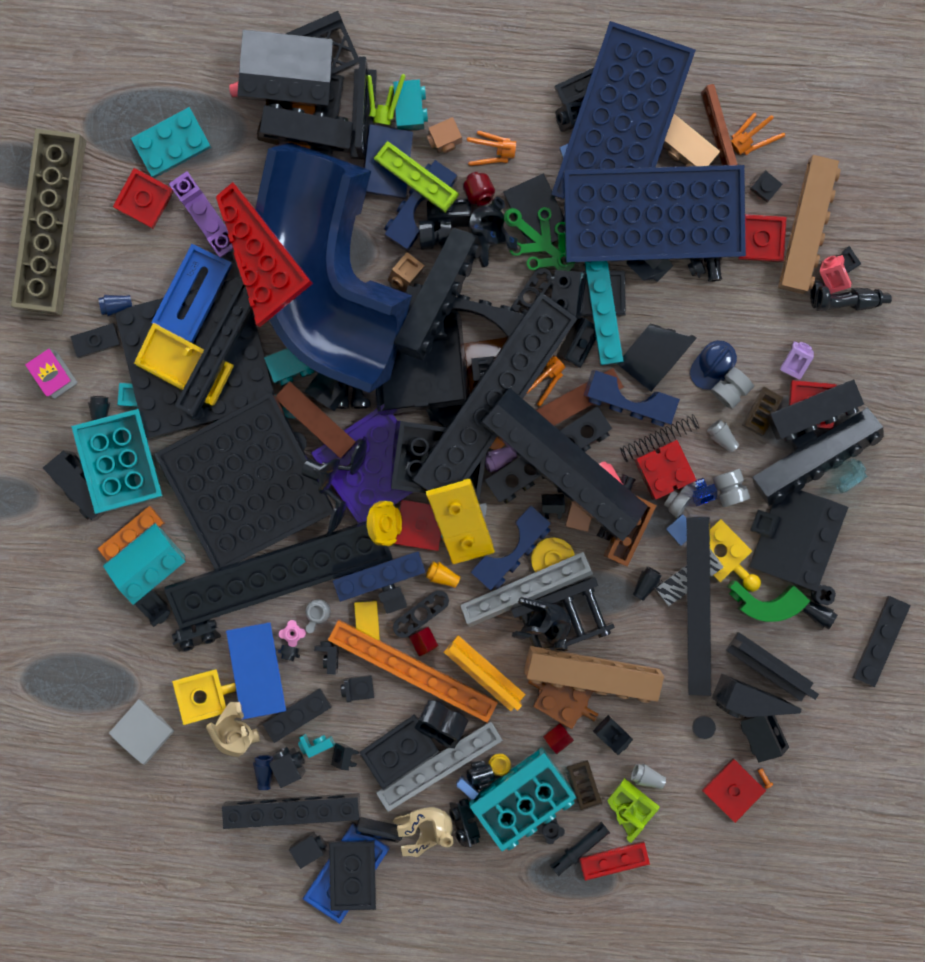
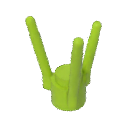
M402 74L393 100L394 87L390 86L386 105H378L377 109H375L371 75L367 76L370 102L369 116L374 117L373 123L391 125V119L394 116V110L403 87L405 74Z

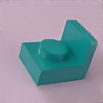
M306 734L299 737L300 742H298L303 755L307 754L308 758L335 745L332 736L326 738L325 735L314 739L313 745L310 744Z

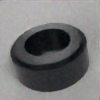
M699 716L694 720L692 729L699 738L708 739L714 735L716 725L710 717Z

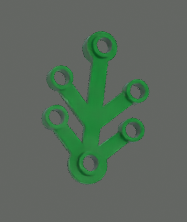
M543 207L537 212V217L540 220L541 235L522 220L519 210L511 208L504 213V223L507 226H516L535 242L529 244L517 242L520 251L519 253H514L512 250H509L511 255L518 256L521 253L546 251L552 256L551 258L538 259L537 257L528 258L526 266L529 270L554 266L557 270L569 271L574 267L575 262H568L566 265H563L560 261L561 257L565 256V231L560 233L557 228L559 225L565 227V222H559L554 227V231L558 235V249L551 244L549 224L551 211L549 208ZM543 210L547 211L548 217L546 219L542 218L540 215L541 211ZM511 213L517 216V220L514 222L509 219ZM531 259H534L537 262V266L535 268H532L529 265Z

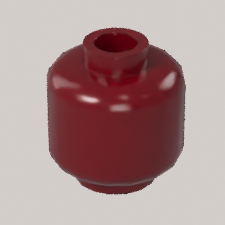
M473 172L467 176L463 183V190L471 204L481 207L493 200L495 188L487 174Z

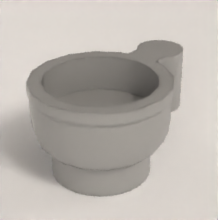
M686 485L680 493L673 491L664 506L669 508V512L678 518L696 493V490Z
M316 599L307 605L305 613L310 622L306 626V631L308 633L314 632L316 624H322L330 617V606L324 600Z

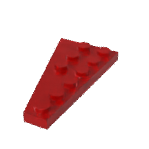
M232 182L216 196L229 233L228 237L232 243L239 272L249 296L248 300L255 315L256 325L261 327L313 283L237 185Z

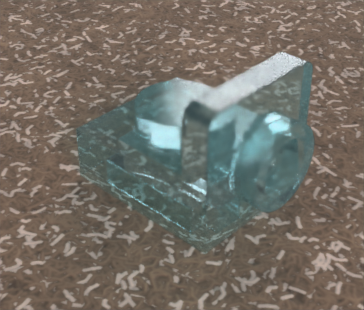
M850 459L846 462L853 471V474L848 472L839 479L841 483L836 487L840 493H846L868 477L865 473L866 468L861 461Z

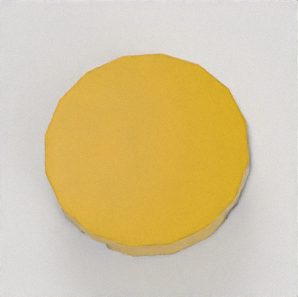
M378 501L369 510L367 530L369 537L376 545L390 546L397 541L395 538L401 533V513L398 508L394 507V503L391 501Z
M556 537L546 538L540 541L533 549L531 555L532 568L536 573L575 556L571 545L565 540Z

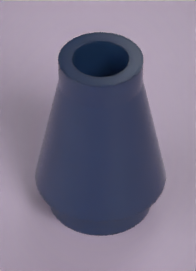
M104 295V297L98 298L101 315L111 316L128 307H132L130 295Z
M260 755L255 757L253 767L258 790L271 789L273 771L269 763L273 759L272 756Z

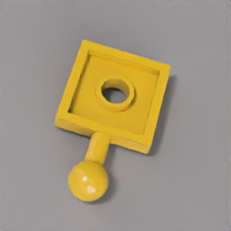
M720 519L710 529V549L714 553L715 546L722 544L726 548V554L723 557L716 556L724 567L713 576L721 582L734 571L743 579L744 588L749 592H755L761 586L760 578L755 574H749L740 565L752 550Z
M217 669L172 681L183 725L221 715L226 708L223 695L236 692L235 683L224 686L220 685ZM202 690L205 692L206 699L203 703H196L194 701L193 695L196 691Z

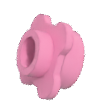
M294 620L288 621L286 628L279 631V637L285 639L291 647H295L297 641L306 635V631L301 629Z

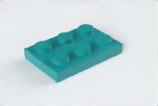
M190 107L131 138L152 178H156L212 148Z

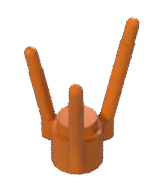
M753 113L742 127L731 136L732 147L738 155L744 153L747 156L750 152L785 137V133H781L751 146L753 143L751 137L773 120L774 117L772 115L749 133L744 132L757 116L756 113Z
M477 131V134L498 142L467 138L468 142L497 147L496 155H501V157L471 161L468 163L469 166L498 162L508 163V158L514 159L516 141H510L509 138H502L482 131Z
M554 355L542 370L543 373L535 380L527 392L528 394L545 377L553 378L538 401V406L542 405L557 381L563 376L562 371L565 369V366Z

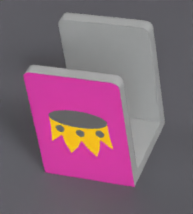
M50 348L25 364L47 397L52 396V398L56 399L78 383L58 352Z

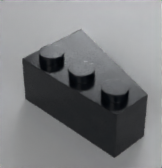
M63 450L43 467L52 480L63 489L67 498L77 504L80 508L79 512L87 520L89 518L91 520H98L106 513L95 514L81 460L75 452Z

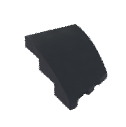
M650 323L624 354L623 363L618 365L652 392L697 337L676 333V330L663 329L661 326Z

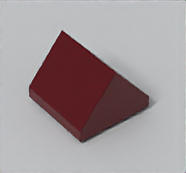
M429 626L409 636L419 656L439 646Z
M561 723L543 736L556 754L574 741Z

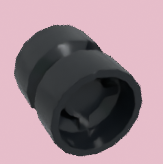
M441 219L437 223H433L432 220L419 221L421 250L434 249L435 246H438L440 249L443 248L451 233V219Z

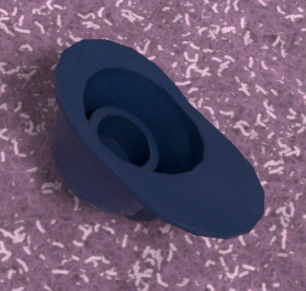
M716 340L710 342L697 356L691 366L690 376L693 383L701 389L711 390L720 380L724 381V376L736 365L737 355L735 349L725 341Z

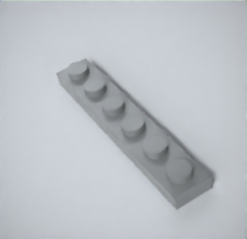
M582 552L460 606L467 625L472 627L520 606L518 603L520 597L537 599L588 577L593 572L585 553Z
M489 721L460 739L454 749L447 747L385 791L381 788L376 794L389 812L497 745L503 739L493 723Z

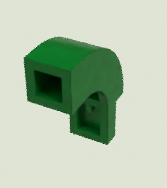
M732 580L727 586L731 590L729 595L738 603L742 601L737 608L739 611L751 618L766 622L789 619L798 614L810 602L794 585H789L777 598L771 601L757 600L737 581Z

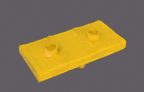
M153 323L134 364L183 390L204 349ZM225 362L204 401L205 403L215 405L234 367L233 364Z
M464 479L457 483L426 491L452 564L495 552L471 479Z

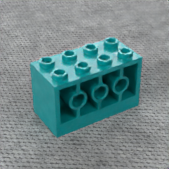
M541 747L510 769L506 775L492 782L490 787L481 790L474 800L470 799V808L501 851L505 849L509 851L519 844L518 840L524 835L529 837L538 830L536 828L543 822L547 824L556 817V812L561 809L565 811L575 803L573 800L576 799V796L571 786L543 747ZM541 786H547V790L545 792H540L539 788ZM525 799L529 800V803L521 805V801ZM510 813V817L503 818V814Z

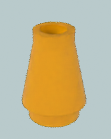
M434 561L430 564L425 576L430 579V582L456 588L460 580L459 575L455 574L441 562L436 563Z

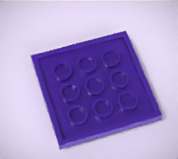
M377 409L344 430L356 443L341 459L325 444L311 453L315 460L321 464L322 462L328 463L338 458L340 459L339 465L347 466L350 464L355 448L363 440V436L367 437L366 456L360 469L354 475L350 474V470L338 469L332 480V485L342 500L346 502V506L358 523L367 521L369 510L374 503L378 501H391L395 505L413 493L411 491L390 489L393 441L397 419L393 414L381 415L377 412Z

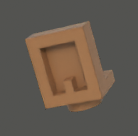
M406 253L391 270L388 282L395 289L406 293L408 285L410 286L425 265L409 253Z

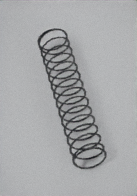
M692 414V419H691V421L693 422V424H694V426H695V428H696V430H697V428L699 429L700 427H699V424H698V426L696 425V423H695V421H694V418H693L694 415ZM687 416V422H686V424L688 425L690 431L692 432V430H691V428H690V426H689V423H688V417H689V416ZM681 420V423H682L681 427L683 428L685 434L687 435V433H686V431H685V429H684V426H683V422H682V420ZM676 422V426H675L674 424H671V429H670L668 426H666V427L671 431V430H672V425H673V426L676 428V430L678 431L679 435H680V432H679L678 426H677V422ZM665 427L666 432L664 431V433L666 434L667 438L669 439V436H668V433H667V429H666V427ZM650 433V435H649V436H650L649 442L651 443L653 449L655 450V448H654V446H653V443H652V440H651V435H652V434ZM661 433V435L659 434V436L661 437V439H662V441H663V443H664V445H665V442H664V439H663L662 433ZM654 437V439L656 440L658 446L660 447V445H659V443H658V440H657V437H656V438ZM645 440L644 445L646 446L648 452H650L649 449H648V447H647L646 440ZM634 441V447L632 446V448L634 449L635 453H636L637 456H638V453H637V450H636V447H635V442H636V441ZM640 444L639 448H640V450L642 451V453H643V455H644V452H643L642 447H641V444ZM623 446V449L620 447V451L625 461L628 462L624 451L625 446Z

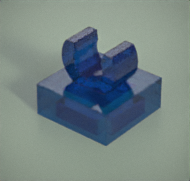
M704 478L695 481L696 491H693V501L696 507L717 499L718 491L715 484L707 486Z

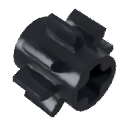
M484 761L471 763L472 769L467 770L469 784L476 786V789L480 790L490 787L489 781L494 780L491 765H485Z

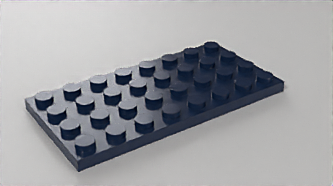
M612 21L609 22L551 196L564 200V170L656 167L696 49Z
M745 165L563 171L566 262L746 256Z

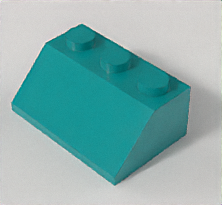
M154 523L106 562L103 567L119 591L134 605L185 563V555L164 531Z

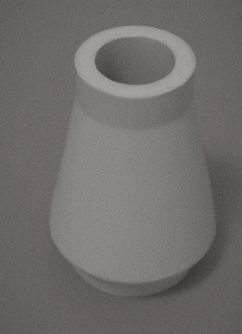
M718 420L708 428L709 437L726 449L728 453L733 452L739 446L726 422L723 423L722 420Z
M643 763L634 766L631 781H634L636 785L663 789L666 777Z

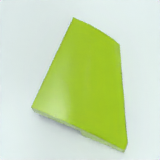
M625 778L607 800L611 809L616 812L619 824H622L628 834L627 840L630 843L639 835L644 826L660 808V806Z

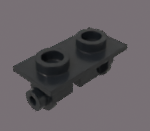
M215 619L195 624L197 632L194 633L192 626L176 630L172 634L173 646L179 652H186L194 649V646L213 643L217 638L221 637V634L215 629L218 628Z
M468 798L459 800V803L449 802L451 808L449 814L452 821L455 822L457 841L464 847H472L471 844L479 843L481 836L476 821L468 823L469 819L475 817L474 812L470 808Z

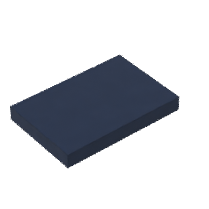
M371 124L368 126L364 168L371 170V175L366 193L406 198L407 184L377 163L374 157L387 141L411 157L412 131Z

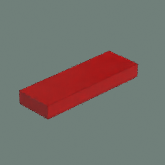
M644 841L582 856L579 859L585 881L650 865Z

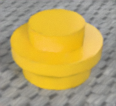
M501 753L493 755L488 763L491 765L495 776H504L511 768L510 759Z

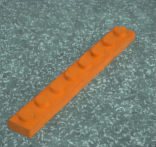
M339 619L328 641L487 723L498 704V701Z

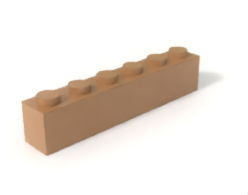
M812 155L808 160L778 284L779 289L805 294L808 292V289L811 290L815 280V277L812 276L813 268L818 266L820 255L817 254L818 248L823 245L825 233H822L824 224L827 225L830 218V212L827 210L829 203L833 202L836 192L832 189L834 181H838L841 169L838 168V160Z
M534 646L529 647L524 668L526 678L533 683L541 684L542 682H548L560 688L564 687V685L571 686L578 691L594 690L595 693L600 695L611 693L623 699L634 697L645 703L650 701L658 702L664 680V675L658 668Z

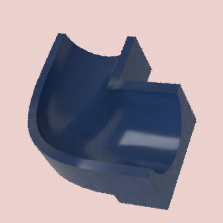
M294 143L268 148L255 210L313 283L269 319L284 345L308 367L329 378L370 393L390 380L398 350L394 340L406 319L412 295L371 280L366 283L356 277L351 267L350 245L356 215L362 212L371 170Z

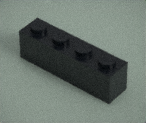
M269 104L268 106L264 105L259 137L348 153L353 122H349V119L346 117L336 116L333 119L326 117V114L314 112L312 115L304 113V110L299 108L286 110L282 109V106L278 104Z
M853 379L766 416L776 440L783 439L786 442L796 438L797 432L804 430L805 433L818 429L816 424L825 421L827 425L839 420L837 416L845 413L846 416L857 413L859 412L858 407L865 404Z

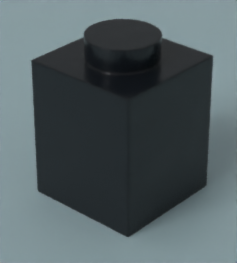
M312 832L292 844L289 851L299 868L302 869L324 855L326 844L321 835L317 836L315 832Z

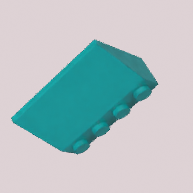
M139 409L71 426L95 514L163 498Z

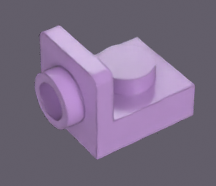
M794 341L780 370L801 380L814 358V351L811 350L812 348L808 344Z

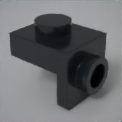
M395 584L382 587L383 592H380L378 595L380 601L383 602L387 614L407 607L401 586L395 587Z
M154 589L134 604L149 619L153 627L158 623L162 624L171 613L168 604Z
M609 715L593 730L617 755L627 749L633 741V738Z

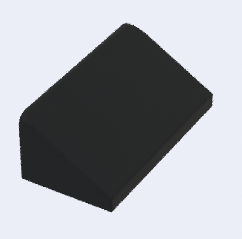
M456 199L446 213L430 201H427V220L437 223L441 219H451V227H468L472 215L471 203L468 199Z
M585 318L577 319L565 338L557 356L581 368L596 340L594 324Z
M360 817L357 820L356 834L395 843L402 840L397 830V826L400 825Z

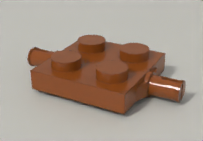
M528 682V684L539 689L538 698L533 707L568 728L573 729L577 720L582 715L593 722L596 720L595 717L599 713L587 707L594 690L578 691L571 686L564 685V687L560 688L548 682H542L541 684Z

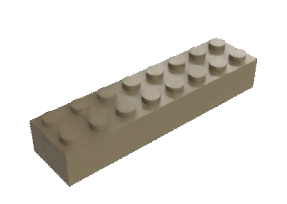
M35 128L11 307L17 310L61 316L63 314L86 140L80 134Z

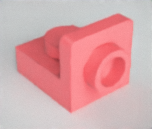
M843 255L837 257L830 256L821 264L820 274L825 285L829 288L830 294L851 288L852 283L843 265L845 260Z

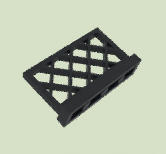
M339 11L286 33L288 35L330 39L332 32L341 29L344 35L341 44L333 41V46L339 49L335 59L332 58L331 61L333 62L331 76L359 64V57ZM342 49L351 52L354 60L347 63L338 60Z
M359 56V69H354L353 128L350 153L351 159L364 160L368 126L370 124L375 125L373 123L374 117L369 116L370 102L367 76L371 75L375 106L377 70L368 68L365 56Z
M740 632L735 635L727 647V652L799 701H802L806 695L814 700L818 697L819 694L811 689L814 684L812 681Z

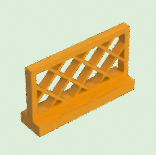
M458 635L445 649L444 653L507 709L512 711L515 708L518 711L522 706L521 700L526 694Z

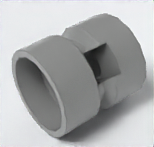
M735 367L724 376L725 381L720 380L711 389L717 399L731 410L741 401V395L746 396L754 388L750 379Z
M741 469L713 477L716 490L721 491L719 498L722 507L750 499L747 486L742 485L744 478Z

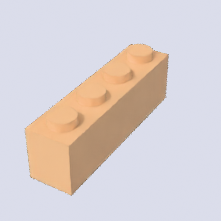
M673 115L663 147L669 151L668 155L675 161L680 160L686 165L685 167L709 166L720 151L678 116Z

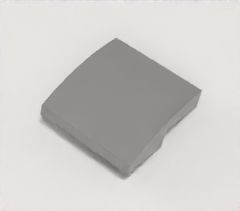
M138 699L109 734L134 758L145 765L173 734L174 730L161 716L156 715L143 700Z

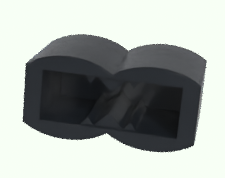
M428 700L414 728L428 737L435 738L442 745L454 749L461 739L468 719L460 712L448 710L439 701Z

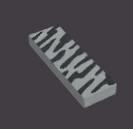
M710 549L711 577L724 566ZM687 565L655 588L668 606L687 594Z

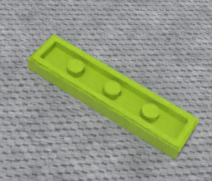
M388 141L374 157L377 163L445 213L459 196L455 190Z

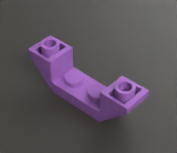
M188 171L170 182L169 185L200 227L217 255L221 258L233 250L232 243L228 237L227 227Z

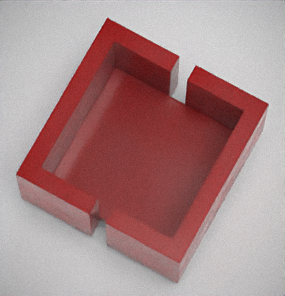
M678 440L634 460L653 500L673 492L674 489H680L697 481Z

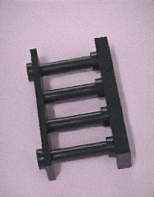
M595 577L534 599L551 604L561 601V604L565 605L576 633L575 637L566 640V645L568 646L598 635L599 638L611 634L610 630L615 628L612 622L605 624L593 593L595 592L594 587L599 586ZM579 593L586 597L597 628L588 632H584L572 601L574 600L573 595ZM522 605L511 609L514 618L519 617L524 625L531 618V612L534 611ZM532 634L529 637L532 646L542 648L538 635ZM554 645L546 647L545 649L554 650Z

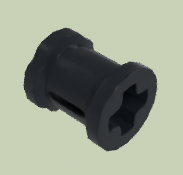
M819 585L817 592L811 591V598L817 604L830 605L835 600V590L830 586ZM821 590L827 591L825 594L826 599L819 598L822 595Z

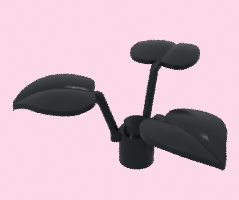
M363 436V440L355 448L350 464L347 466L339 465L340 459L338 458L328 463L322 462V464L309 458L302 468L301 474L314 480L313 484L319 486V493L324 494L326 492L336 502V507L330 517L328 532L325 534L327 537L340 525L346 511V502H341L329 490V487L338 469L350 470L351 475H354L360 469L367 451V437Z

